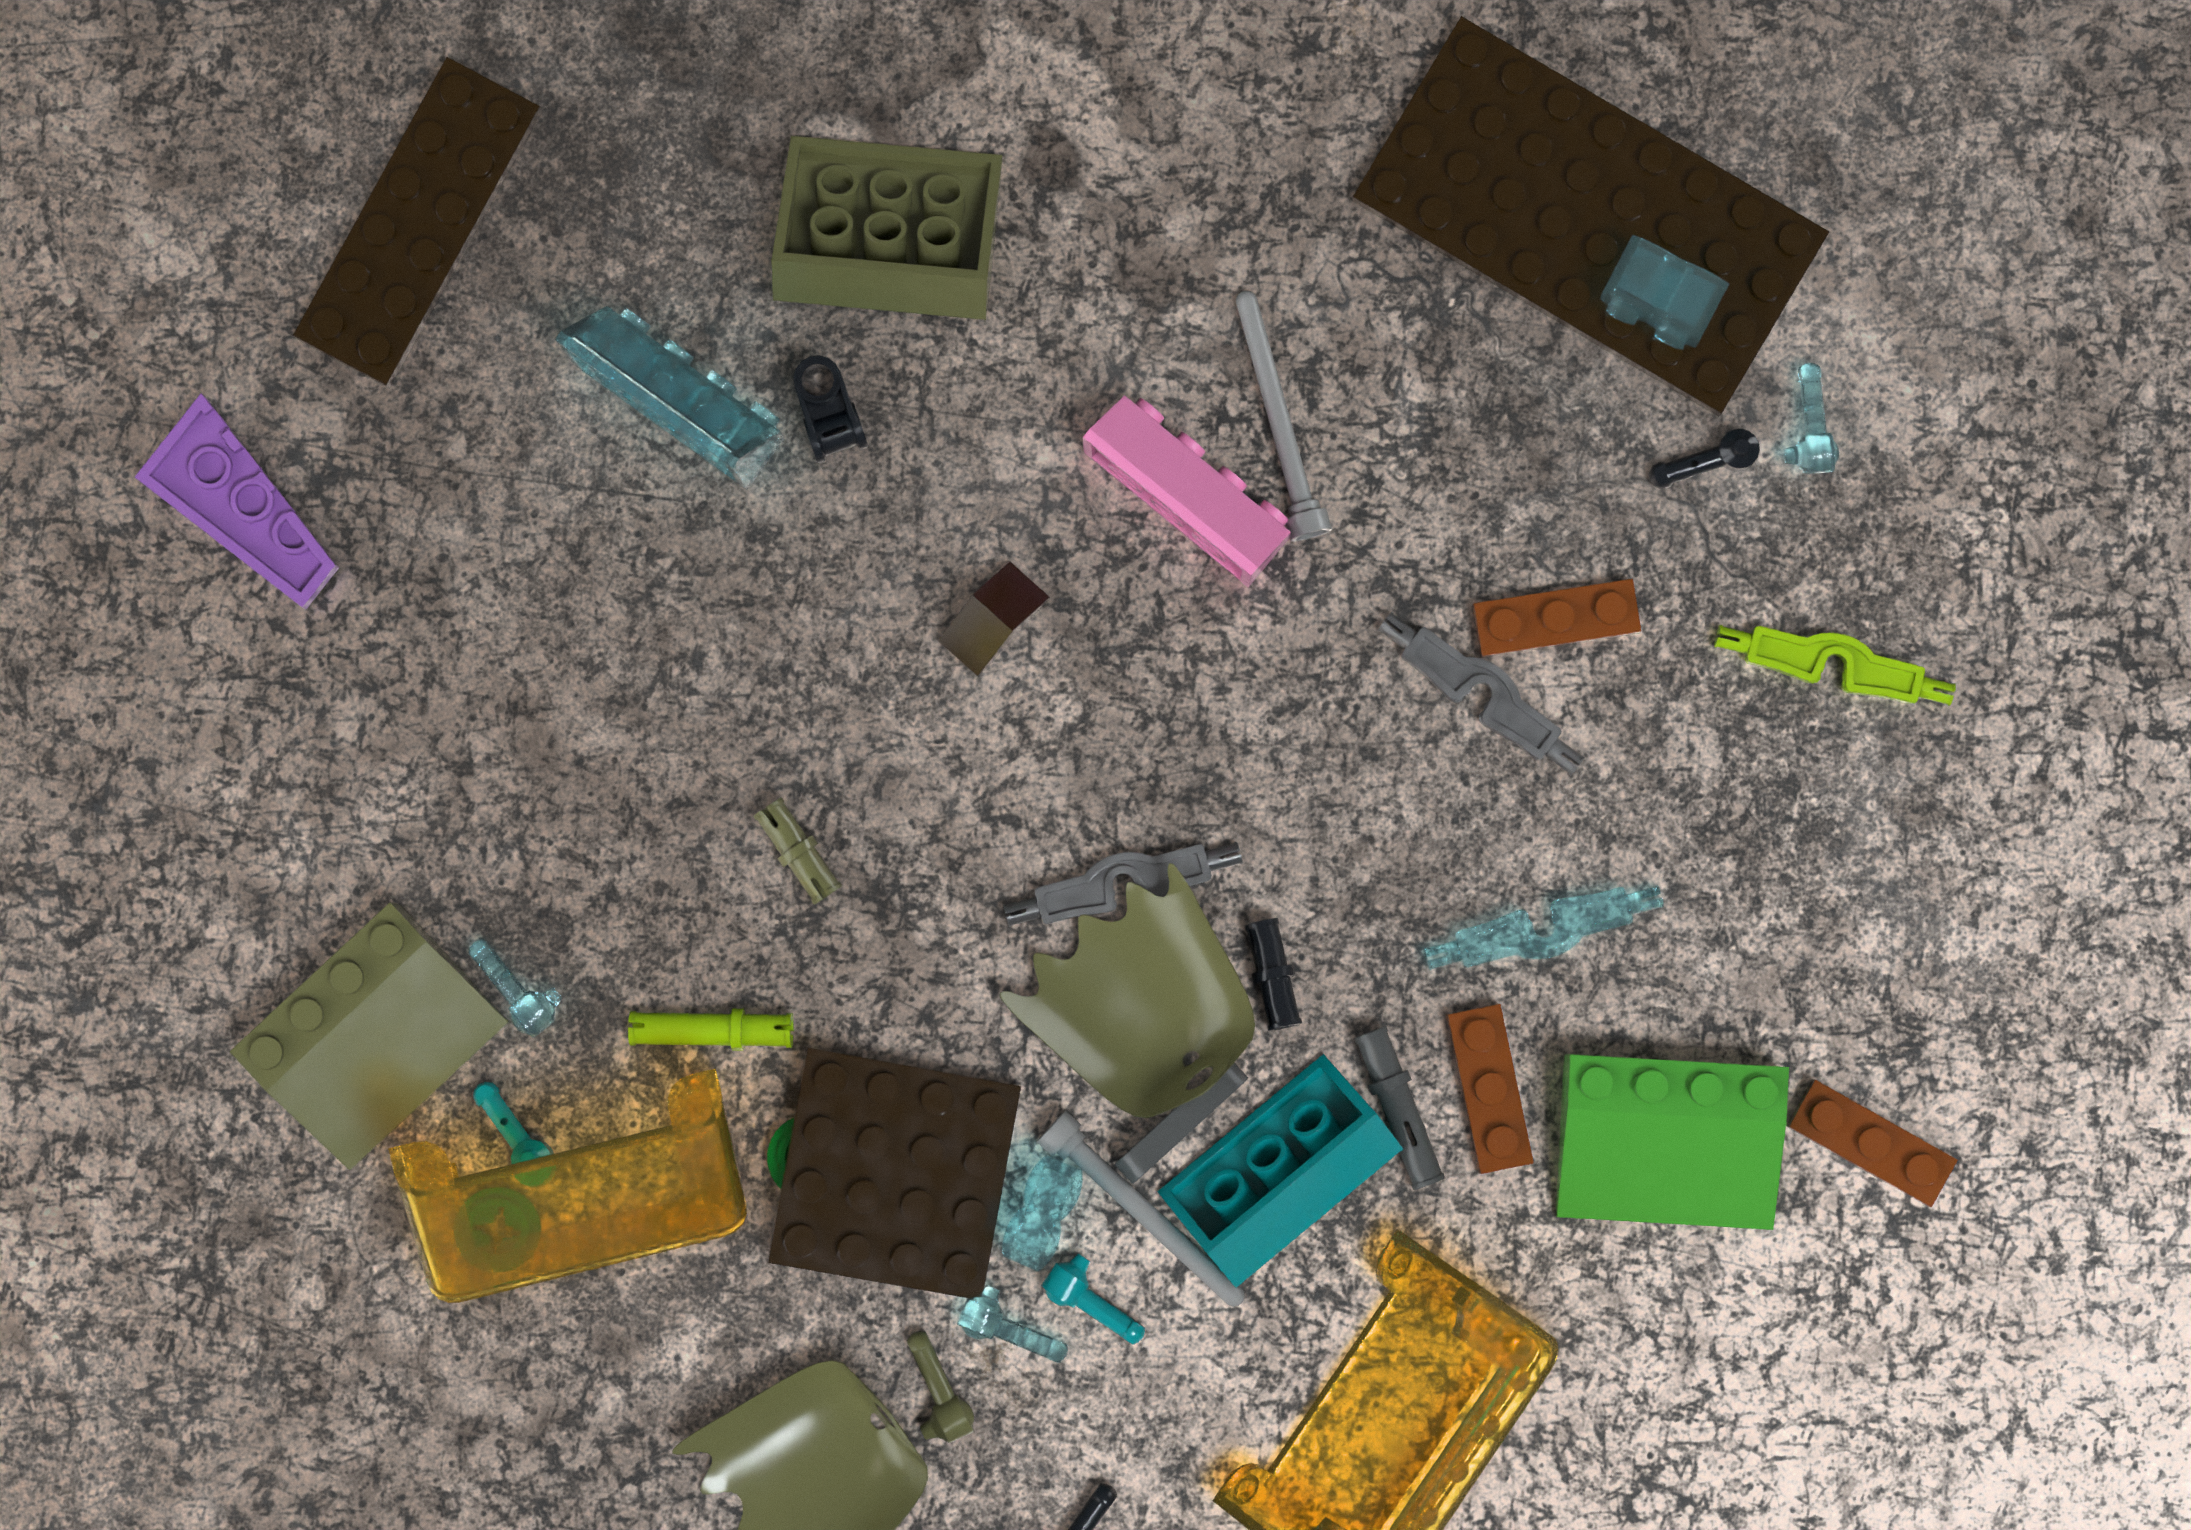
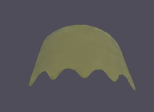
M1169 863L1167 870L1169 890L1166 896H1157L1138 884L1128 882L1126 884L1127 912L1122 919L1118 921H1103L1089 915L1079 916V943L1075 954L1071 958L1062 960L1047 954L1035 953L1033 955V964L1039 985L1037 994L1033 996H1020L1009 991L1000 992V998L1008 1009L1087 1083L1121 1110L1135 1117L1142 1118L1156 1116L1207 1092L1253 1040L1255 1030L1253 1009L1237 972L1191 888L1178 868L1172 863ZM1195 1051L1200 1055L1192 1064L1184 1067L1183 1057L1187 1053ZM1213 1067L1212 1074L1204 1083L1194 1089H1186L1189 1081L1197 1073L1205 1068Z
M833 1360L818 1362L779 1381L695 1431L672 1450V1453L676 1455L692 1452H703L711 1455L712 1463L703 1479L700 1491L702 1494L707 1495L732 1492L739 1496L743 1505V1515L738 1530H896L917 1503L928 1481L926 1463L894 1416L844 1363ZM876 1404L886 1413L894 1426L884 1417ZM872 1413H875L885 1425L884 1429H877L872 1424L870 1419Z

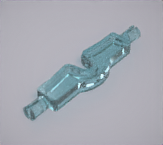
M1655 885L1651 888L1626 894L1623 887H1618L1596 894L1554 900L1549 906L1553 932L1547 938L1539 937L1535 933L1533 923L1529 920L1527 911L1517 910L1485 924L1459 930L1454 935L1455 941L1423 948L1425 958L1442 953L1447 954L1446 956L1426 961L1429 970L1461 961L1464 968H1470L1510 956H1517L1527 960L1553 958L1573 948L1584 936L1628 925L1633 922L1632 915L1663 908L1662 897L1641 902L1642 899L1660 895L1661 891L1659 886Z

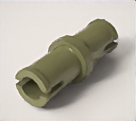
M782 797L753 816L781 854L777 859L784 868L787 865L790 867L812 899L811 902L814 905L843 886L840 881H837L814 846L818 842L814 836H806L784 804Z

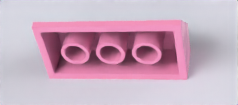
M1124 395L1083 436L1084 453L1249 588L1288 541L1291 532L1284 527L1288 522V518L1268 501L1263 500L1260 505H1257L1246 496L1243 491L1247 485L1231 470L1222 466L1217 472L1201 459L1206 453L1205 450L1187 434L1181 432L1175 437L1162 427L1160 423L1164 420V417L1151 404L1142 398H1139L1134 404Z

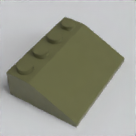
M791 136L771 259L773 300L986 320L1002 155Z
M389 902L229 1052L272 1098L345 1167L352 1170L498 1034L509 1021L400 904Z

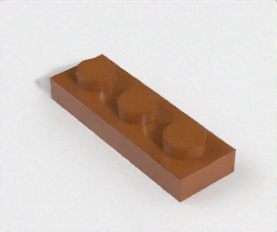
M1633 579L1478 602L1472 605L1480 658L1627 636L1641 632Z
M1501 1004L1446 1015L1479 1174L1533 1164L1534 1161Z
M1815 1079L1811 1080L1786 1125L1787 1128L1927 1207L1933 1206L1958 1161Z

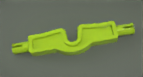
M1719 625L1716 635L1735 639L1736 641L1717 637L1715 638L1714 647L1746 654L1745 662L1747 664L1774 670L1805 683H1817L1821 679V673L1825 668L1827 658L1833 655L1843 661L1844 668L1841 688L1846 693L1886 698L1906 704H1914L1920 697L1944 703L1948 706L1951 705L1954 698L1953 695L1934 690L1951 694L1955 692V683L1924 677L1925 668L1922 666L1874 655L1865 644L1844 634L1820 633L1806 638L1762 626H1756L1751 633L1724 627L1723 625Z

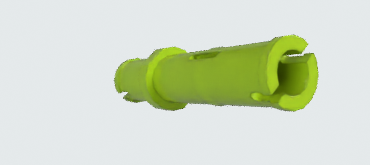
M733 1008L731 1014L640 1013L630 1011L628 1020L629 1024H632V1027H628L630 1046H636L637 1044L731 1046L733 1051H744L745 1046H786V1048H792L794 1036L791 1035V1031H794L793 1013L746 1014L744 1009Z

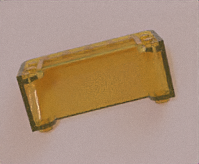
M716 1068L685 1076L671 1087L668 1095V1111L672 1125L462 1177L459 1176L457 1163H450L446 1152L431 1142L419 1141L388 1148L395 1179L425 1279L431 1293L439 1300L447 1303H460L725 1237L736 1232L745 1221L747 1203Z
M1397 1229L1387 1245L1381 1250L1375 1270L1377 1280L1390 1291L1270 1468L1266 1470L1254 1463L1240 1466L1227 1476L1223 1486L1212 1501L1248 1530H1443L1552 1370L1558 1356V1342L1553 1336Z

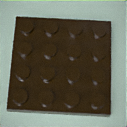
M807 1047L767 1262L982 1301L1021 1086Z

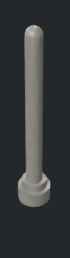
M1245 290L1238 294L1236 304L1292 506L1287 508L1290 516L1286 523L1287 529L1291 532L1290 540L1292 542L1311 539L1332 530L1327 509L1320 508L1318 499H1312L1258 300L1253 292Z
M1065 1110L1041 1135L1037 1143L1052 1157L1056 1153L1063 1160L1069 1157L1226 1304L1233 1307L1239 1306L1245 1298L1243 1289L1240 1286L1235 1288L1207 1255L1083 1141L1086 1136L1079 1130L1081 1124Z

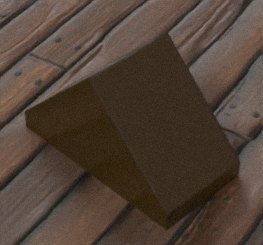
M1009 562L970 597L938 641L979 677L1050 597L1013 563Z

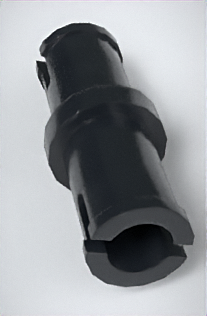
M1278 918L1261 920L1245 925L1256 972L1251 975L1253 984L1260 986L1268 1021V1031L1286 1029L1302 1024L1290 978L1295 976L1293 964L1287 965Z

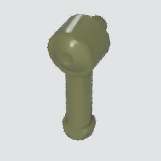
M925 1331L914 1332L907 1339V1343L935 1403L932 1407L930 1418L920 1425V1429L925 1440L940 1438L951 1443L974 1432L975 1416L970 1405L960 1399L958 1394H954Z

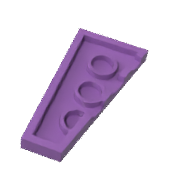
M202 393L135 476L137 480L304 609L310 606L339 569L328 552Z

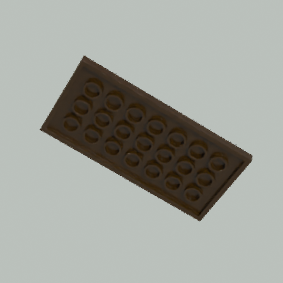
M1462 16L1352 197L1354 203L1718 417L1724 411L1830 232Z

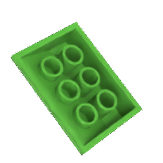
M1574 1054L1564 1055L1556 1217L1773 1230L1787 1122L1789 1067Z

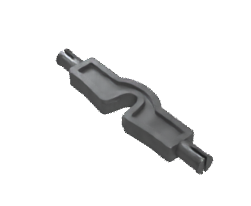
M1393 612L1389 614L1385 621L1399 630L1401 634L1386 622H1383L1379 627V632L1381 631L1405 649L1401 655L1402 659L1422 673L1452 702L1458 703L1462 701L1464 696L1470 693L1473 686L1477 684L1486 685L1491 691V698L1485 704L1484 710L1479 714L1480 723L1513 742L1534 759L1540 760L1546 755L1567 771L1570 776L1578 767L1561 754L1565 755L1576 765H1580L1584 760V756H1581L1558 739L1561 729L1523 701L1513 680L1495 664L1481 658L1463 656L1426 627L1421 628L1417 633L1395 616Z
M1234 842L1233 844L1205 851L1202 844H1197L1153 857L1138 852H1123L1108 856L1095 863L1085 875L1038 887L1035 889L1036 897L1003 904L1005 914L1023 909L1027 910L1024 913L1006 917L1008 925L1011 927L1012 925L1040 917L1044 924H1051L1081 915L1112 912L1117 906L1113 880L1120 874L1129 875L1135 884L1162 897L1169 890L1167 873L1169 863L1174 864L1189 886L1207 882L1212 878L1211 871L1243 864L1241 854L1220 859V856L1239 852L1238 843Z

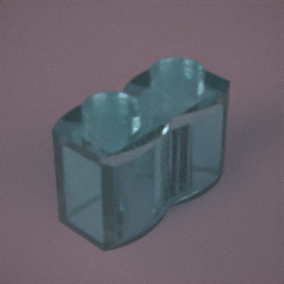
M1632 235L1600 299L1609 304L1606 311L1614 318L1630 325H1635L1637 319L1648 323L1656 328L1654 336L1676 349H1683L1685 344L1696 348L1729 283L1699 266L1681 260L1652 242Z
M1049 1154L1044 1156L1035 1165L1025 1186V1205L1017 1211L1006 1228L1002 1244L1004 1257L1036 1271H1040L1048 1264L1061 1238V1220L1071 1212L1080 1196L1083 1185V1170L1081 1168L1052 1157Z

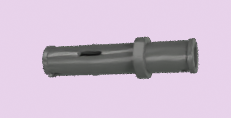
M1386 1026L1357 1036L1354 1039L1358 1043L1372 1083L1368 1085L1371 1095L1377 1094L1391 1132L1403 1147L1400 1155L1411 1179V1186L1413 1190H1417L1445 1179V1176L1441 1172L1425 1125L1422 1122L1407 1082L1412 1080L1409 1071L1402 1070L1388 1036V1029ZM1405 1121H1407L1412 1136L1414 1138V1145H1412L1408 1133L1406 1131L1404 1125Z

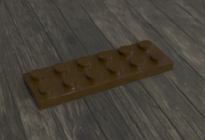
M446 57L293 336L297 340L390 389L543 111L541 107Z

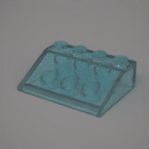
M606 306L563 329L558 334L555 341L578 369L746 490L785 439L781 431L776 428L780 421L777 416L756 401L753 402L750 408L742 404L732 396L737 390L734 385L713 370L706 377L689 365L694 359L691 354L670 339L663 346L646 334L651 326L627 308H624L619 315Z

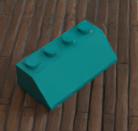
M1323 1054L1157 1192L1208 1256L1237 1288L1402 1151L1403 1147L1377 1113Z

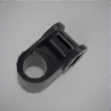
M820 355L809 356L802 360L795 369L793 376L794 387L805 417L803 422L817 463L826 462L827 455L854 446H858L861 450L868 448L869 446L855 404L850 400L843 376L836 363L828 357ZM815 369H824L833 375V386L824 395H811L805 390V378ZM847 429V430H845V431H842V432H839V433H836V434H833V435H830V436L825 437L826 435H829V434H832V433H835V432H838V431Z

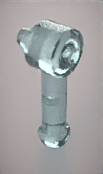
M1814 363L1803 364L1798 369L1806 435L1801 437L1796 446L1784 449L1785 464L1797 465L1805 474L1834 472L1835 464L1839 459V447L1833 440L1832 434L1827 433L1821 368Z
M485 939L477 940L471 945L468 952L469 955L511 1005L508 1009L511 1012L512 1023L521 1033L535 1038L555 1021V1007L563 998L554 987L543 993L531 990L527 992Z
M986 1285L980 1295L966 1299L956 1324L962 1327L967 1336L977 1340L994 1339L997 1337L1057 1363H1061L1068 1355L1067 1343L1003 1317L1004 1312L998 1303L1001 1290Z

